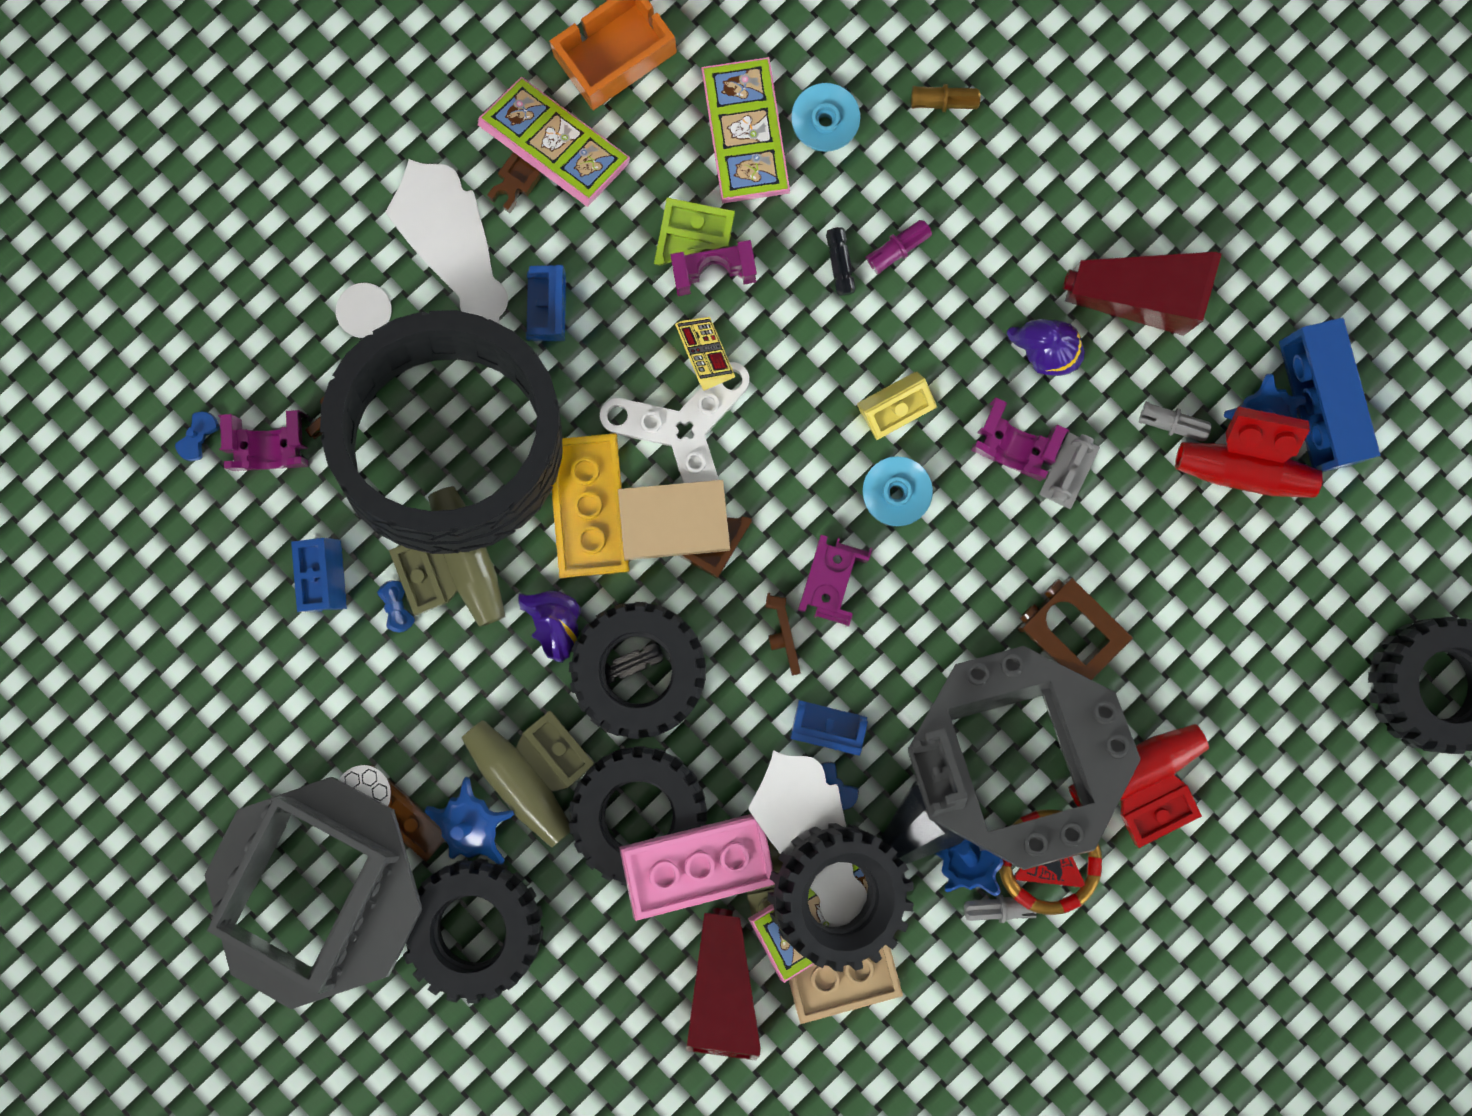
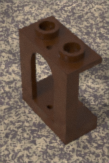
M1073 578L1066 579L1063 582L1057 579L1044 592L1048 598L1039 607L1032 604L1019 617L1023 623L1017 628L1019 632H1025L1054 662L1090 680L1133 639ZM1058 602H1067L1075 606L1106 637L1083 662L1051 632L1047 625V612L1051 606Z

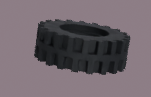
M828 823V829L825 830L813 827L809 829L810 837L802 840L797 836L791 841L795 846L794 850L789 855L782 852L778 857L783 862L779 873L771 872L770 880L775 883L774 892H768V901L774 906V912L770 913L771 919L778 925L780 929L778 933L799 954L809 959L816 966L823 968L824 965H827L838 972H843L845 965L851 966L855 971L863 969V960L869 958L874 963H877L882 959L879 950L885 945L893 950L898 944L892 938L897 929L906 932L909 924L902 920L904 911L913 912L914 903L907 899V892L914 890L913 882L905 878L904 872L909 869L905 862L897 858L896 854L898 852L893 847L857 826L848 824V827H842L837 823ZM837 862L852 863L865 875L868 885L867 900L861 912L850 923L839 927H828L818 923L811 915L808 905L809 889L815 877L826 866Z

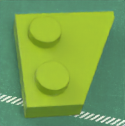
M667 198L654 264L661 266L672 263L670 254L684 252V255L728 247L735 211Z

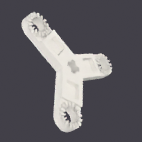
M729 362L732 370L740 374L742 378V384L737 389H727L723 383L705 391L701 387L680 411L622 398H613L602 406L600 420L604 428L611 433L671 446L683 483L719 480L705 436L747 391L749 374L741 364ZM622 407L627 411V420L622 425H613L608 421V413L613 408ZM680 423L684 426L689 423L693 425L691 432L694 436L691 439L686 436L682 439L677 437L679 434L677 426Z

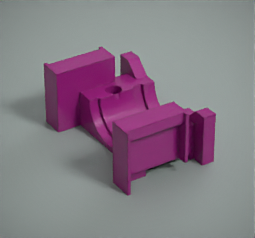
M751 240L737 242V246L694 254L684 255V252L670 254L678 296L691 294L690 286L693 283L700 282L699 278L702 270L712 264H718L726 268L730 277L737 275L742 278L743 285L756 283L755 275H757Z
M995 397L989 403L993 407L984 427L977 432L985 436L983 443L977 440L973 444L971 451L1038 481H1042L1048 474V471L1041 469L1042 464L1045 463L1051 466L1056 462V455L1065 435L1070 430L1056 425L1050 430L1047 438L1023 432L1010 425L1007 420L1001 418L1007 402ZM995 433H999L1001 439H997ZM1032 449L1037 450L1038 454L1034 455Z
M286 411V427L271 431L242 429V419L232 414L218 415L220 417L221 448L219 450L228 454L233 453L234 461H224L225 469L230 471L309 467L308 460L300 456V449H308L307 446L302 444L301 418L308 417V415L302 411Z
M820 535L798 610L805 612L807 605L816 607L814 618L821 617L849 627L853 613L841 610V604L854 561L867 563L872 548L865 551L839 543V538L834 547L826 544L828 536ZM839 556L841 558V562L838 564L833 561V557ZM822 595H828L829 602H823Z

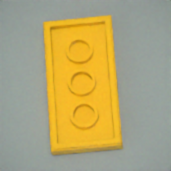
M617 434L562 438V460L556 482L551 485L553 487L552 501L559 578L630 572L629 560L624 561L618 498V489H622Z

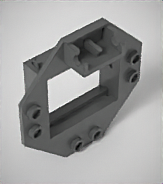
M1025 646L955 664L908 747V754L929 820L979 846L980 851L987 850L1022 870L1094 851L1141 760L1116 692ZM1043 696L1081 806L988 832L952 720Z
M329 777L238 809L204 875L213 906L211 915H213L211 917L212 921L206 931L222 940L230 975L289 1009H294L389 977L423 910L394 809L334 777ZM291 814L368 856L313 967L236 924L253 889H255Z

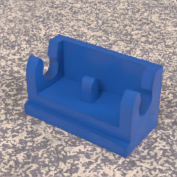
M563 265L529 266V271H527L526 340L565 341V269Z
M317 538L291 542L297 612L347 609L341 540Z
M799 700L790 739L860 756L868 723L867 717Z

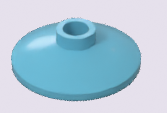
M832 83L816 84L805 89L796 99L791 115L792 127L799 140L809 148L823 152L835 151L846 146L856 135L860 124V109L853 95L845 88ZM828 117L832 123L829 126H822L819 123V119Z
M897 456L883 459L870 469L865 477L862 493L865 506L875 519L890 526H906L919 520L926 513L932 501L933 487L928 473L919 463L906 457ZM892 487H899L902 490L903 495L900 499L891 497L890 489Z

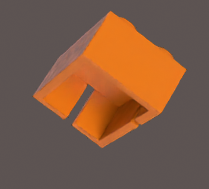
M608 0L581 19L586 40L582 42L579 28L574 23L549 41L555 59L592 110L604 104L677 53L675 36L658 13L654 14L653 6L649 0Z

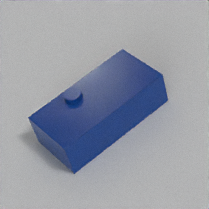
M1344 317L1302 327L1280 340L1279 345L1293 396L1307 397V401L1298 406L1297 412L1299 419L1309 421L1310 431L1305 439L1311 466L1326 472L1381 456Z

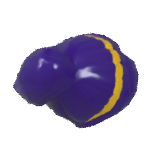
M1031 320L1021 328L1010 327L1006 331L1011 342L1026 351L1028 360L1032 363L1033 369L1037 373L1052 376L1071 374L1078 370L1084 360L1085 350L1081 342V336L1074 326L1064 321Z
M546 591L533 595L519 594L518 603L520 610L526 611L532 616L536 631L532 634V637L541 643L547 658L563 663L567 658H570L574 643L578 640L577 619L581 613L580 606L574 598L558 591Z

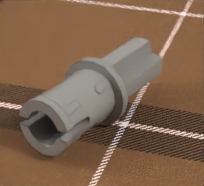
M1147 401L1139 417L1140 424L1143 423L1166 430L1170 436L1176 433L1203 442L1208 438L1211 431V423L1182 414L1181 409L1178 408L1176 411L1150 404Z
M999 894L996 899L966 901L964 903L965 918L969 921L998 919L1000 923H1005L1006 920L1036 918V912L1026 909L1015 901L1013 897H1003L1002 894Z

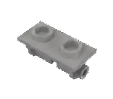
M1068 432L1055 459L1056 462L1053 464L1039 495L1068 509L1072 508L1100 449L1099 446L1093 444V438L1084 434L1078 437Z

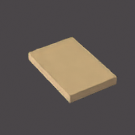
M723 480L618 489L624 561L730 551Z
M885 945L879 950L882 959L874 963L871 959L867 958L862 961L863 969L855 971L851 966L845 965L843 972H838L827 965L821 968L814 964L789 979L800 1024L902 997L903 993L891 949Z

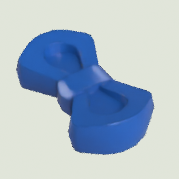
M196 412L192 415L191 428L189 427L185 434L187 436L175 444L176 451L180 457L187 461H197L203 458L202 443L207 435L218 431L220 428L215 416L209 412Z
M389 580L381 585L377 591L378 596L385 603V612L388 613L386 627L393 632H405L411 628L415 618L404 609L402 599L405 591L402 583Z
M834 762L821 763L826 783L828 785L837 784L842 809L846 810L853 807L858 799V788L844 785L842 780L837 778V769Z

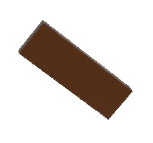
M387 778L391 790L388 807L395 811L403 842L427 862L445 842L442 837L441 828L425 813L422 807Z

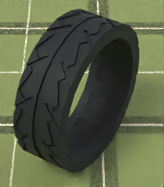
M462 311L419 312L396 318L373 330V335H366L346 353L332 375L335 378L328 383L321 405L320 432H323L321 442L327 464L355 513L377 534L406 548L431 554L470 552L494 545L516 532L515 529L523 527L541 509L553 488L551 485L556 482L562 460V425L559 404L549 372L534 350L515 332L491 319L487 320L483 316ZM458 359L485 365L499 371L514 382L529 399L537 415L536 435L529 455L517 474L493 495L476 504L455 510L427 511L406 507L385 498L367 484L359 474L355 454L357 429L366 407L376 393L395 376L414 366L428 362Z

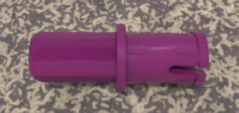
M918 220L897 236L894 234L889 236L890 240L865 256L870 267L875 269L874 271L878 275L900 258L906 259L909 251L931 237L932 232L929 225L923 220Z

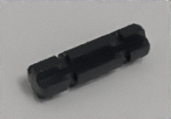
M842 227L827 230L826 238L828 246L831 247L829 254L833 276L837 278L835 281L836 292L838 296L853 294L856 288L854 277L850 276L852 275V266L848 246L845 245L847 241L845 229Z
M652 643L643 647L644 651L642 652L638 649L613 660L614 664L612 665L606 663L605 675L608 685L616 682L615 678L617 677L623 679L647 669L646 665L649 663L651 666L661 663L664 659L659 645Z

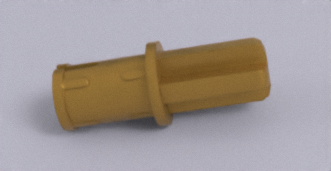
M943 84V87L912 86L911 108L942 109V112H946L947 108L977 109L980 105L981 94L977 88H948V84Z

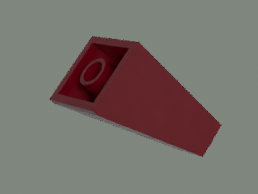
M1201 252L1081 260L1074 270L1069 269L1063 284V289L1067 290L1065 302L1184 336L1204 320L1222 253Z
M714 908L712 913H704L686 1051L756 1061L760 1057L761 1047L740 917H733V911Z

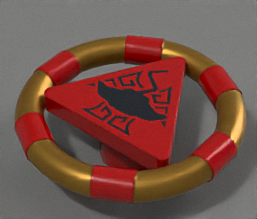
M1054 809L1035 810L1020 817L1012 825L1062 811ZM1099 844L1094 851L1088 852L1085 882L1073 857L1026 870L1019 868L1015 875L1012 871V864L1003 860L1004 863L999 870L1006 890L1015 901L1026 909L1039 914L1059 915L1081 907L1094 893L1101 877L1102 855ZM1016 880L1081 888L1076 893L1061 900L1050 902L1036 899L1020 887Z

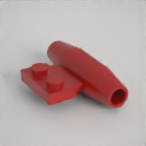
M1239 406L1226 431L1227 444L1182 442L1178 448L1175 460L1176 470L1219 486L1268 496L1315 498L1319 494L1323 480L1321 470L1290 459L1293 456H1297L1310 431L1308 420Z
M1197 724L1153 736L1135 745L1141 760L1120 799V815L1135 846L1138 848L1202 817L1188 785L1174 775L1209 749L1208 741ZM1073 783L1068 787L1076 806L1080 807L1081 803Z

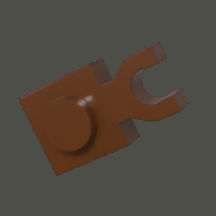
M513 152L498 172L503 182L494 186L487 196L495 203L499 195H508V200L503 205V208L508 213H511L516 206L517 195L521 192L528 197L544 174Z

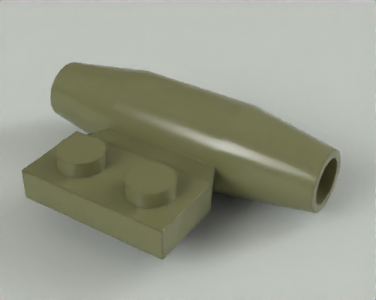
M454 486L440 489L428 496L431 511L455 510L466 506ZM402 545L389 550L414 616L449 603L458 592L479 627L506 617L497 574L486 547L470 552L452 554H431L409 549Z
M551 711L547 712L522 733L517 747L513 746L484 720L480 721L462 736L464 744L484 778L507 806L514 811V814L522 823L551 848L570 833L569 820L554 796L553 791L570 787L594 763Z

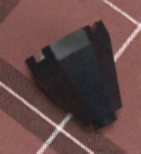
M917 780L910 787L881 836L883 842L898 852L896 854L897 858L906 864L956 846L965 840V838L929 820Z

